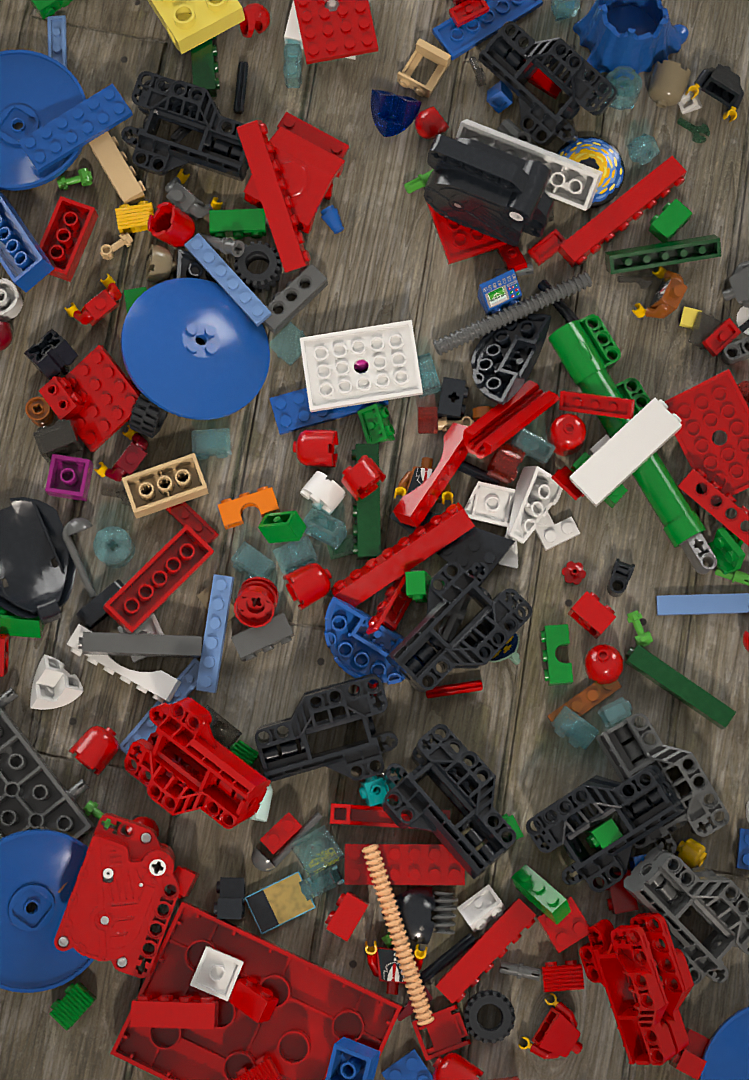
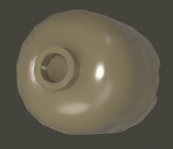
M663 60V63L656 62L648 91L649 97L656 103V106L666 108L667 106L677 105L681 101L691 75L689 68L684 70L680 68V63L670 60Z

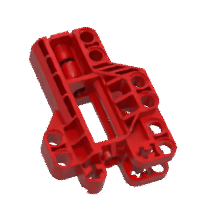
M186 697L174 704L164 702L150 709L149 718L158 727L155 732L150 734L148 740L139 739L130 745L124 760V767L129 774L147 787V794L153 801L172 816L201 809L226 829L237 826L257 813L261 805L259 803L262 802L271 781L214 738L210 728L212 716L206 708L194 699ZM132 759L136 762L137 768L132 766ZM146 771L151 774L150 780L146 776Z
M659 913L637 914L631 918L630 925H620L615 929L609 920L602 919L588 928L590 930L588 935L590 942L579 949V955L586 976L591 982L601 983L605 987L610 1008H612L617 1029H619L623 1047L626 1050L628 1063L633 1065L635 1063L636 1065H663L689 1045V1038L679 1011V1007L694 986L686 958L680 949L674 948L665 918ZM653 919L657 921L659 928L653 924ZM659 939L663 940L665 947L660 944Z

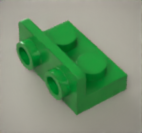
M375 403L357 411L367 444H380L385 441L395 440V430L390 424L388 418L389 411L385 405Z
M724 527L717 529L713 542L708 543L717 559L718 568L726 575L741 568L746 554Z

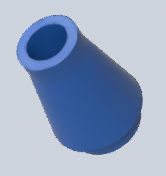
M331 205L320 212L321 218L334 234L344 230L337 208Z

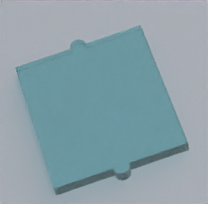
M290 322L269 343V347L277 354L278 358L281 357L291 366L302 355L300 338L306 336L302 330L300 331Z

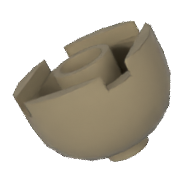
M151 244L148 252L150 256L146 263L145 278L146 281L162 282L170 276L171 272L175 271L176 261H173L172 254L167 248Z

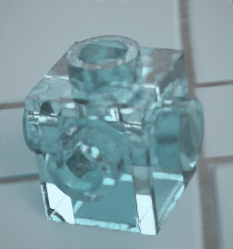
M645 133L634 138L627 145L630 159L641 165L649 163L652 158L660 153L655 138Z

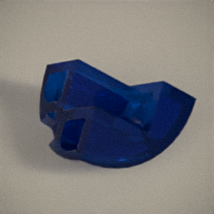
M372 89L371 112L378 131L384 137H391L408 128L416 118L422 102L408 96L395 95L393 92Z

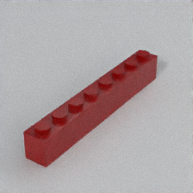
M255 120L236 127L285 273L310 265L309 252L303 246L305 242L303 234L297 228V216L291 210V198L285 192V180L279 174V162L277 159H274L272 153L274 152L273 144L271 141H268L266 135L268 134L266 124L262 123L261 120Z
M671 156L559 246L558 252L572 268L577 264L580 266L587 260V256L590 253L595 254L601 248L600 245L605 241L609 243L615 237V233L619 230L621 232L629 226L630 221L639 219L643 215V211L654 207L660 197L665 198L671 192L670 189L674 186L679 187L685 181L684 177L687 171Z
M459 502L452 504L445 512L432 517L430 522L424 526H419L409 536L401 538L396 545L386 548L381 555L368 560L360 569L353 570L344 580L337 581L331 588L334 597L356 607L405 574V572H408L475 527V525Z

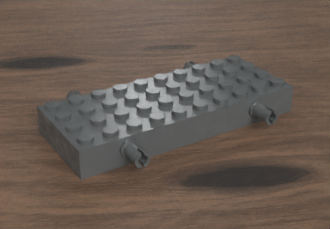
M10 687L0 696V839L20 831L47 829L65 833L80 840L95 828V825L76 802V798L90 787L88 784H85L86 782L82 778L70 789L64 787L5 711V706L19 697L14 689Z

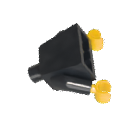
M718 64L716 68L711 67L703 70L695 80V85L690 86L685 95L692 91L694 93L692 99H694L699 93V88H701V91L730 108L729 111L723 114V119L730 115L731 119L729 122L737 118L736 109L739 108L744 97L739 75L732 72L730 67L722 66L721 64Z

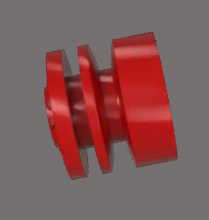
M256 576L248 578L242 583L234 603V613L242 624L258 628L265 626L271 621L279 597L277 587L273 582L264 577Z

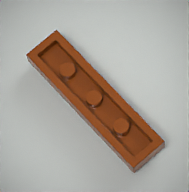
M617 680L610 684H599L596 681L547 717L555 729L560 732L622 686Z

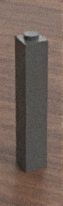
M83 632V637H79L78 649H82V654L200 658L202 636Z

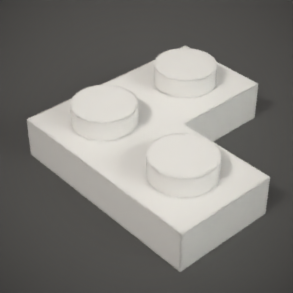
M548 513L545 518L538 522L535 529L545 551L580 535L572 516L554 524Z

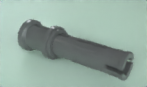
M199 233L212 248L219 249L223 254L230 253L234 257H240L244 253L245 246L240 240L233 241L228 237L221 239Z

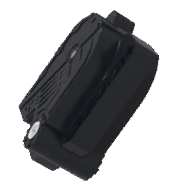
M436 135L428 151L427 163L434 170L425 184L424 198L438 214L514 247H518L524 232L535 237L543 236L554 205V201L545 193L552 175L550 168L540 161L524 160L477 140L469 138L452 139L445 135Z

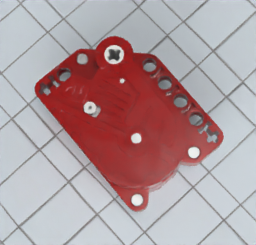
M105 813L101 816L54 940V945L58 950L67 951L74 948L81 955L97 961H111L116 970L131 976L145 978L149 975L180 890L178 880L173 872L175 864L174 851L165 843H160L155 831L151 827L112 813ZM108 818L111 819V824L117 825V821L121 823L116 832L114 831L115 826L110 825L106 828L104 827L105 823L102 821H106ZM124 825L132 827L133 832L130 835L122 833L121 828ZM169 884L176 887V891L172 894H168L165 891V887ZM166 904L169 910L166 913H161L158 911V906ZM152 924H160L162 927L161 931L153 932L150 928ZM146 943H152L155 949L147 952L143 946ZM143 957L147 958L145 968L140 971L139 966L142 963Z

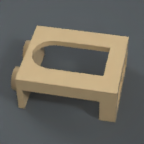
M419 38L416 43V50L402 72L399 71L397 73V82L404 88L414 90L417 95L429 98L450 65L451 55ZM423 57L438 64L426 85L411 78Z

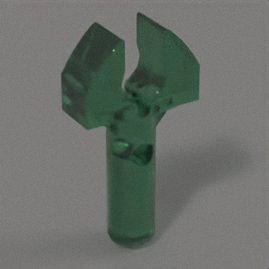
M682 117L677 121L678 125L692 132V141L696 143H705L706 138L700 136L699 133H704L708 137L710 135V130L704 123L701 126H695Z

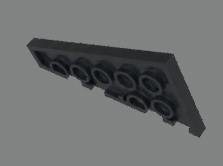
M429 511L420 526H424L430 522L432 517L438 514ZM394 512L389 516L410 534L416 529V527L401 523ZM473 527L436 552V554L448 563L452 561L457 562L465 571L477 562H484L488 566L489 572L486 578L478 585L481 586L515 541ZM480 568L476 569L477 571L472 576L476 577L481 572Z

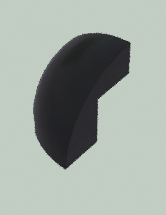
M419 887L405 891L394 899L397 901L395 904L399 907L397 910L401 913L399 916L403 919L401 923L405 925L403 927L407 932L405 935L408 936L409 940L428 945L434 929L431 912L435 909V898L432 887Z

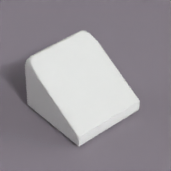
M689 91L687 95L684 93L681 101L678 103L682 114L702 108L698 95L692 99L694 96L692 91Z

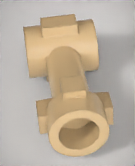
M128 232L120 234L121 239L112 245L104 244L101 246L100 255L103 259L111 260L114 256L113 252L124 245L127 247L131 245L133 239Z
M464 416L461 420L447 421L446 417H442V419H438V430L447 432V428H450L453 422L470 426L474 423V420L469 416Z

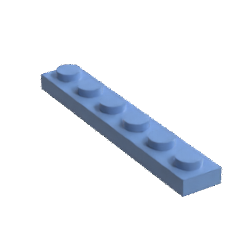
M199 233L184 244L185 248L257 327L272 315L268 308Z
M216 574L213 576L196 690L217 692L234 577Z

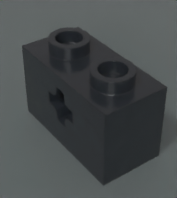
M443 377L437 418L442 419V417H446L447 420H460V416H464L466 405H463L462 402L463 398H467L469 387L465 386L466 380ZM452 396L456 397L455 403L451 402Z

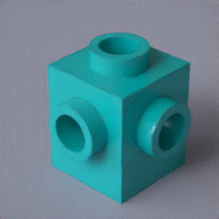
M372 776L360 782L359 793L361 798L365 799L366 805L371 807L381 804L389 791L386 780L379 776Z

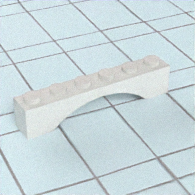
M78 624L67 645L72 647L70 651L78 656L82 654V649H78L79 637H83V632H92ZM84 654L88 656L87 661L96 666L98 663L104 666L103 670L112 675L115 672L121 675L119 679L128 684L131 681L137 684L136 689L145 694L147 691L153 693L152 698L161 703L164 700L170 703L181 684L179 680L161 670L155 672L134 671L120 666L109 655Z

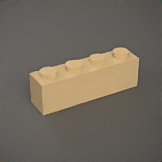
M107 131L89 142L94 155L123 204L132 206L145 199L144 191L146 189L141 180L137 182L135 178L137 174L132 165H127L126 161L128 159L124 151L120 152L118 150L119 143L115 136L111 137Z

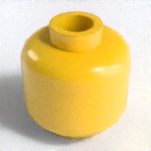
M692 838L687 839L685 842L681 841L676 849L679 852L678 857L690 868L700 867L707 857L705 846Z

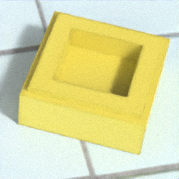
M684 306L679 326L698 330L702 311Z

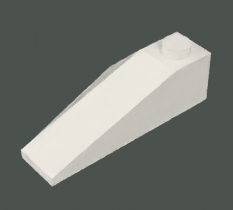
M538 466L524 467L516 486L507 535L521 544H524L537 528L538 522L545 518L550 507L558 502L563 490L551 478V474Z

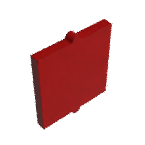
M564 466L562 469H558L551 478L573 499L577 500L579 497H583L584 494L569 480L573 472L567 466Z

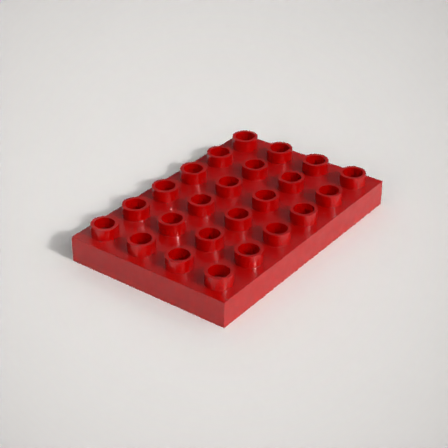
M182 901L155 957L151 971L146 976L137 996H140V994H152L153 998H158L161 995H173V999H179L181 996L188 995L194 996V1000H200L202 996H213L214 1000H219L218 1026L214 1030L130 1027V1010L110 1054L163 1080H233L237 1077L235 1074L237 1071L244 1067H247V1069L255 1066L253 1062L262 1056L266 1059L268 1057L272 1058L282 1080H325L333 1046L343 1037L379 1050L382 1053L402 1005L228 921L217 919V916L186 901ZM206 946L244 961L237 979L253 977L258 981V984L271 990L273 995L279 999L269 1021L257 1023L229 1001L190 986Z

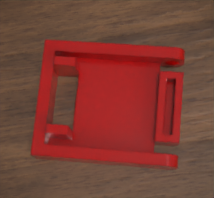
M457 1004L433 1012L431 1016H434L435 1019L429 1024L420 1026L417 1024L418 1019L411 1021L426 1061L471 1043L470 1039L461 1040V1038L468 1036L460 1012L451 1014L452 1010L458 1008ZM426 1027L433 1044L432 1047L427 1049L419 1030Z

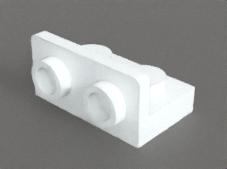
M489 884L457 907L473 932L484 929L488 922L500 917L503 911L506 910L504 904Z

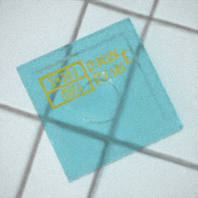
M325 825L290 844L291 849L310 877L345 858L344 853Z

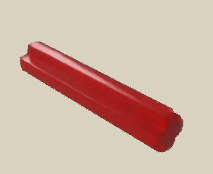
M481 680L436 686L425 693L429 699L481 691L483 685Z

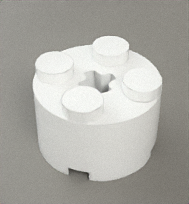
M5 278L0 279V299H3L2 301L0 300V321L7 322L20 313L24 302L13 282Z
M316 471L302 488L300 494L308 500L311 499L314 508L319 511L323 510L326 514L330 515L346 494L342 487L334 480L330 481L326 478L327 475Z

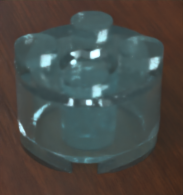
M618 66L609 72L606 77L618 90L617 98L609 107L618 110L630 109L638 100L642 88V79L633 68ZM612 89L613 92L611 93V95H610L608 98H610V97L613 96V94H614V90H613V89Z
M110 526L97 532L93 542V549L95 555L103 564L110 568H121L133 558L135 545L124 529ZM113 544H116L118 547H115L114 551H112L111 547H113Z

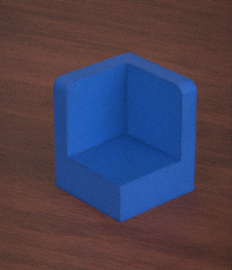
M500 80L487 91V102L499 114L513 103V93Z

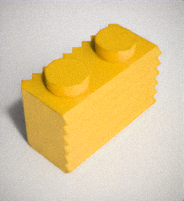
M140 201L137 203L138 205L130 206L129 204H123L119 208H115L120 234L148 230L149 216L151 214L154 216L155 214L152 202Z

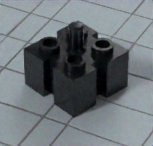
M51 329L41 337L42 340L37 345L33 344L24 352L33 365L49 380L54 376H58L60 372L66 375L69 369L65 365L72 364L78 356L69 343Z

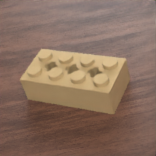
M195 453L122 478L136 519L209 494ZM185 477L186 481L182 482L181 478ZM163 484H167L168 487L163 488ZM149 490L150 494L145 495V491Z

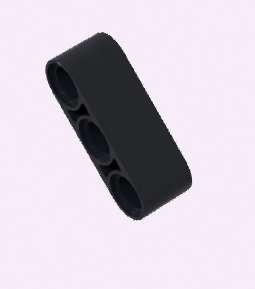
M120 579L114 581L77 612L76 616L88 630L94 628L109 616L103 609V606L124 586Z

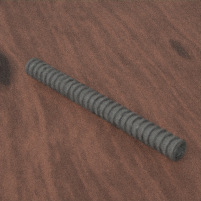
M584 271L582 275L579 273L577 277L573 276L571 280L568 278L566 282L557 283L555 287L551 286V289H545V292L540 291V294L536 293L534 297L529 296V299L525 298L523 302L520 300L518 304L514 303L512 307L508 306V309L503 308V311L499 310L497 314L492 313V316L488 315L486 319L481 318V321L477 320L475 324L466 325L464 329L460 328V331L455 330V333L451 332L449 336L444 335V338L440 337L438 341L433 340L436 352L441 356L443 352L448 353V350L452 351L454 347L463 346V343H469V340L474 341V338L478 339L480 335L485 336V333L489 334L491 330L496 331V328L500 329L502 325L506 326V323L511 324L513 320L517 321V318L522 319V316L526 317L528 313L533 314V311L537 312L539 308L544 309V306L548 307L550 303L554 304V301L559 302L560 299H565V296L570 297V294L574 295L576 291L581 292V289L585 290L587 286H592L591 278Z

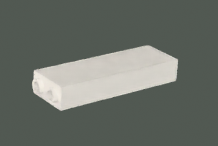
M656 398L651 400L569 477V480L595 507L604 501L681 429L682 424L680 422L682 420L675 413L671 414L667 410L668 406L663 400L660 399L658 401Z

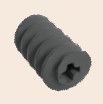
M434 891V895L439 897L435 899V904L438 907L432 910L437 915L431 917V919L436 921L434 923V929H436V931H433L434 933L455 934V931L450 927L456 925L451 920L457 916L451 912L457 909V906L452 904V902L458 901V898L453 896L456 893Z

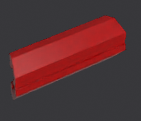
M531 380L527 381L508 402L503 405L497 404L464 430L463 439L468 452L476 455L479 459L488 456L560 400L559 396L550 390L543 392L542 389H539L537 383Z

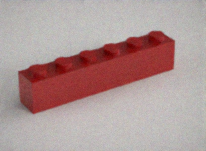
M517 898L435 984V987L452 1004L455 1001L459 1003L466 996L464 991L469 986L473 988L480 981L478 978L483 971L487 973L494 966L492 962L497 957L502 958L508 951L506 947L511 942L515 944L521 938L520 932L525 927L529 929L535 923L534 917L536 914L520 898Z

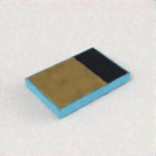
M299 871L245 897L261 934L316 908Z

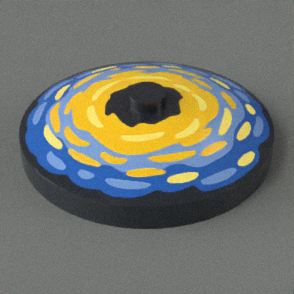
M584 136L578 137L577 141L572 144L565 143L557 151L556 154L603 172L590 208L603 206L618 194L624 181L625 167L621 155L610 143L597 137Z

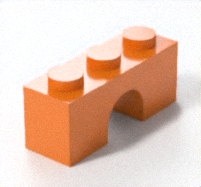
M265 486L252 494L250 492L243 493L237 499L227 498L222 500L221 504H218V509L225 529L244 524L242 513L247 507H256L260 511L262 518L265 514L280 512L273 488Z

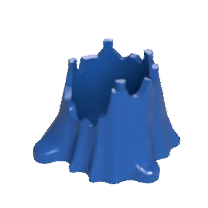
M596 0L590 11L573 26L574 32L580 37V45L590 50L587 62L599 73L607 72L616 81L636 78L640 72H651L653 65L657 61L663 63V60H668V55L679 52L681 44L687 40L689 31L684 25H672L668 10L663 8L661 0Z

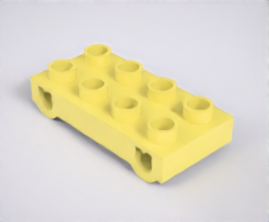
M147 0L181 54L245 20L243 8L238 0Z

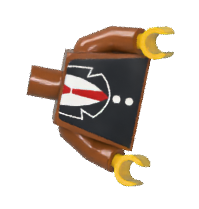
M662 266L658 267L659 270L657 272L652 271L659 279L664 277L649 307L645 309L640 303H636L635 307L637 310H632V312L638 318L646 315V317L664 319L677 309L687 290L682 276L670 270L666 271Z
M423 457L421 467L414 466L412 471H408L395 489V499L397 495L403 497L412 492L430 477L436 469L432 468L433 458ZM449 483L436 500V503L442 502L444 505L445 500H450L451 504H453V493Z

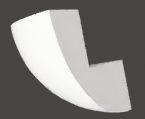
M45 654L38 665L32 684L30 707L32 709L46 710L62 707L73 702L83 693V687L76 674L70 675L64 669V663Z

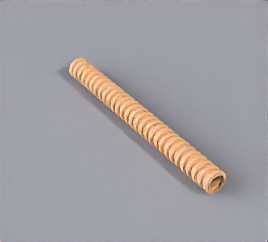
M373 844L362 849V853H365L363 857L367 860L365 863L369 866L367 869L371 872L369 874L370 877L373 878L371 882L375 884L373 888L377 891L375 894L378 895L379 898L377 900L381 903L379 906L383 909L381 913L385 915L383 919L386 920L385 925L388 926L389 937L393 940L391 944L395 946L393 950L396 951L395 956L398 957L397 962L400 963L399 969H402L401 975H404L403 981H406L405 987L408 988L407 993L410 994L409 1000H412L411 1006H414L413 1012L416 1013L417 1024L420 1026L433 1022L435 1018L431 1016L433 1012L429 1009L431 1006L427 1003L429 1000L425 997L427 995L426 991H423L425 987L421 985L423 981L419 978L421 975L417 972L419 969L415 966L417 964L416 961L413 960L415 956L411 954L413 950L409 947L411 944L407 941L409 938L405 935L407 933L406 930L403 929L405 925L401 923L403 919L399 916L401 913L397 910L399 907L395 904L397 901L393 898L395 896L394 893L391 892L393 888L389 886L391 882L387 879L389 876L386 875L385 872L387 870L383 867L385 864L381 861L383 857L379 855L381 854V851H378L379 845Z

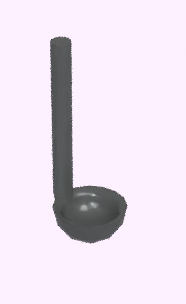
M78 517L65 525L62 535L89 597L92 598L97 594L71 536L93 525L86 518Z
M316 812L272 861L255 847L251 856L255 868L263 872L275 869L323 816Z

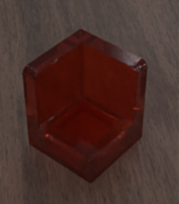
M418 407V433L437 434V407Z

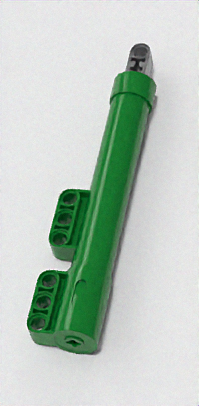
M591 314L580 320L569 322L548 337L576 387H579L582 393L635 399L633 417L651 401L637 379L628 378L615 384L607 370L618 362L621 352L599 316ZM596 415L610 439L631 420ZM655 452L632 475L664 526L663 530L673 547L681 546L696 572L703 575L707 574L716 567L717 559L701 534L706 528L697 513L689 506L658 453ZM703 560L708 563V567L703 564Z

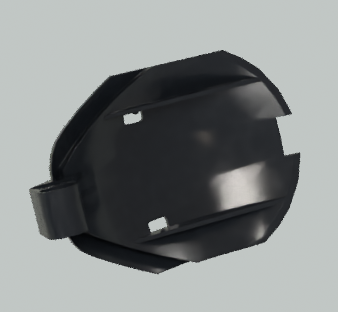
M26 497L10 498L12 506L0 510V607L21 618L39 617L42 624L45 625L62 618L60 607L66 604L70 598L77 568L64 542L62 535L64 527L56 509L37 499ZM53 558L56 559V562L59 565L56 568H54L51 563V559ZM5 578L9 586L4 588L1 579Z

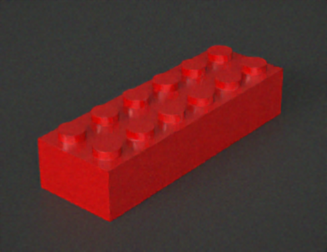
M186 524L104 604L103 609L128 634H133L213 555L214 550Z
M345 844L344 885H375L371 882L373 878L369 875L371 872L368 871L367 868L369 866L365 863L367 860L363 857L365 853H362L363 848L373 844ZM378 844V851H381L379 855L383 857L381 861L385 864L383 867L387 870L385 873L389 876L387 879L391 882L389 885H465V869L443 844Z

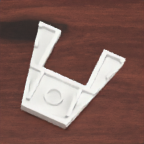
M478 481L464 510L472 520L507 527L505 538L514 540L515 543L501 559L499 565L517 569V541L507 535L516 490Z

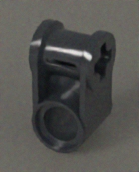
M616 558L607 585L609 595L619 597L624 593L634 571L635 564L630 565ZM612 584H620L621 590H614Z

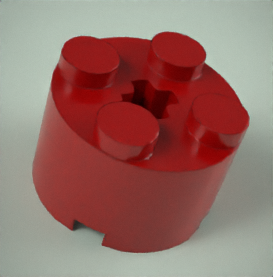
M364 455L355 466H349L342 472L344 477L341 483L357 501L358 497L363 499L378 488L377 483L380 480L383 483L386 475L372 458Z

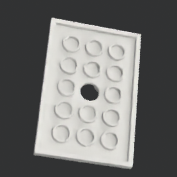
M412 320L300 338L310 412L423 394ZM358 360H365L369 364V368L365 373H357L354 370V365Z

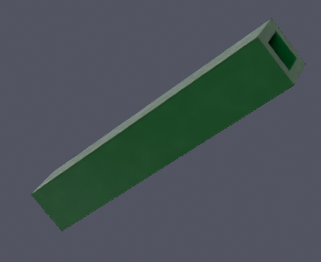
M637 645L635 648L631 647L626 653L625 657H627L625 663L720 729H725L736 714V711L640 645Z

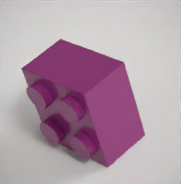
M52 454L45 491L49 496L87 501L94 464L89 459Z

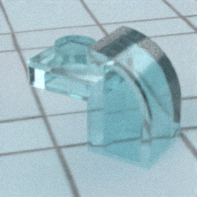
M334 865L304 879L299 884L302 894L308 901L343 884L344 880L337 865Z

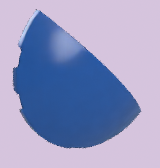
M333 596L325 615L324 634L327 647L330 648L335 662L354 678L375 674L382 683H387L388 685L402 682L405 678L387 661L386 656L405 637L394 630L391 631L383 624H381L377 631L368 635L366 631L372 616ZM415 654L412 656L415 659H417L422 666L425 665L415 656ZM371 679L369 683L375 684L378 683V681L375 679Z

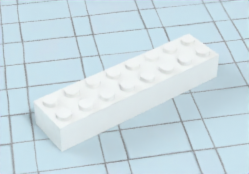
M468 119L460 123L456 138L477 140L524 160L542 162L552 171L551 178L545 189V193L549 197L585 211L590 208L603 174L602 171Z

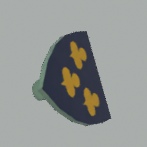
M515 633L489 662H500L509 658L515 665H518L521 662L517 653L520 641L519 636Z

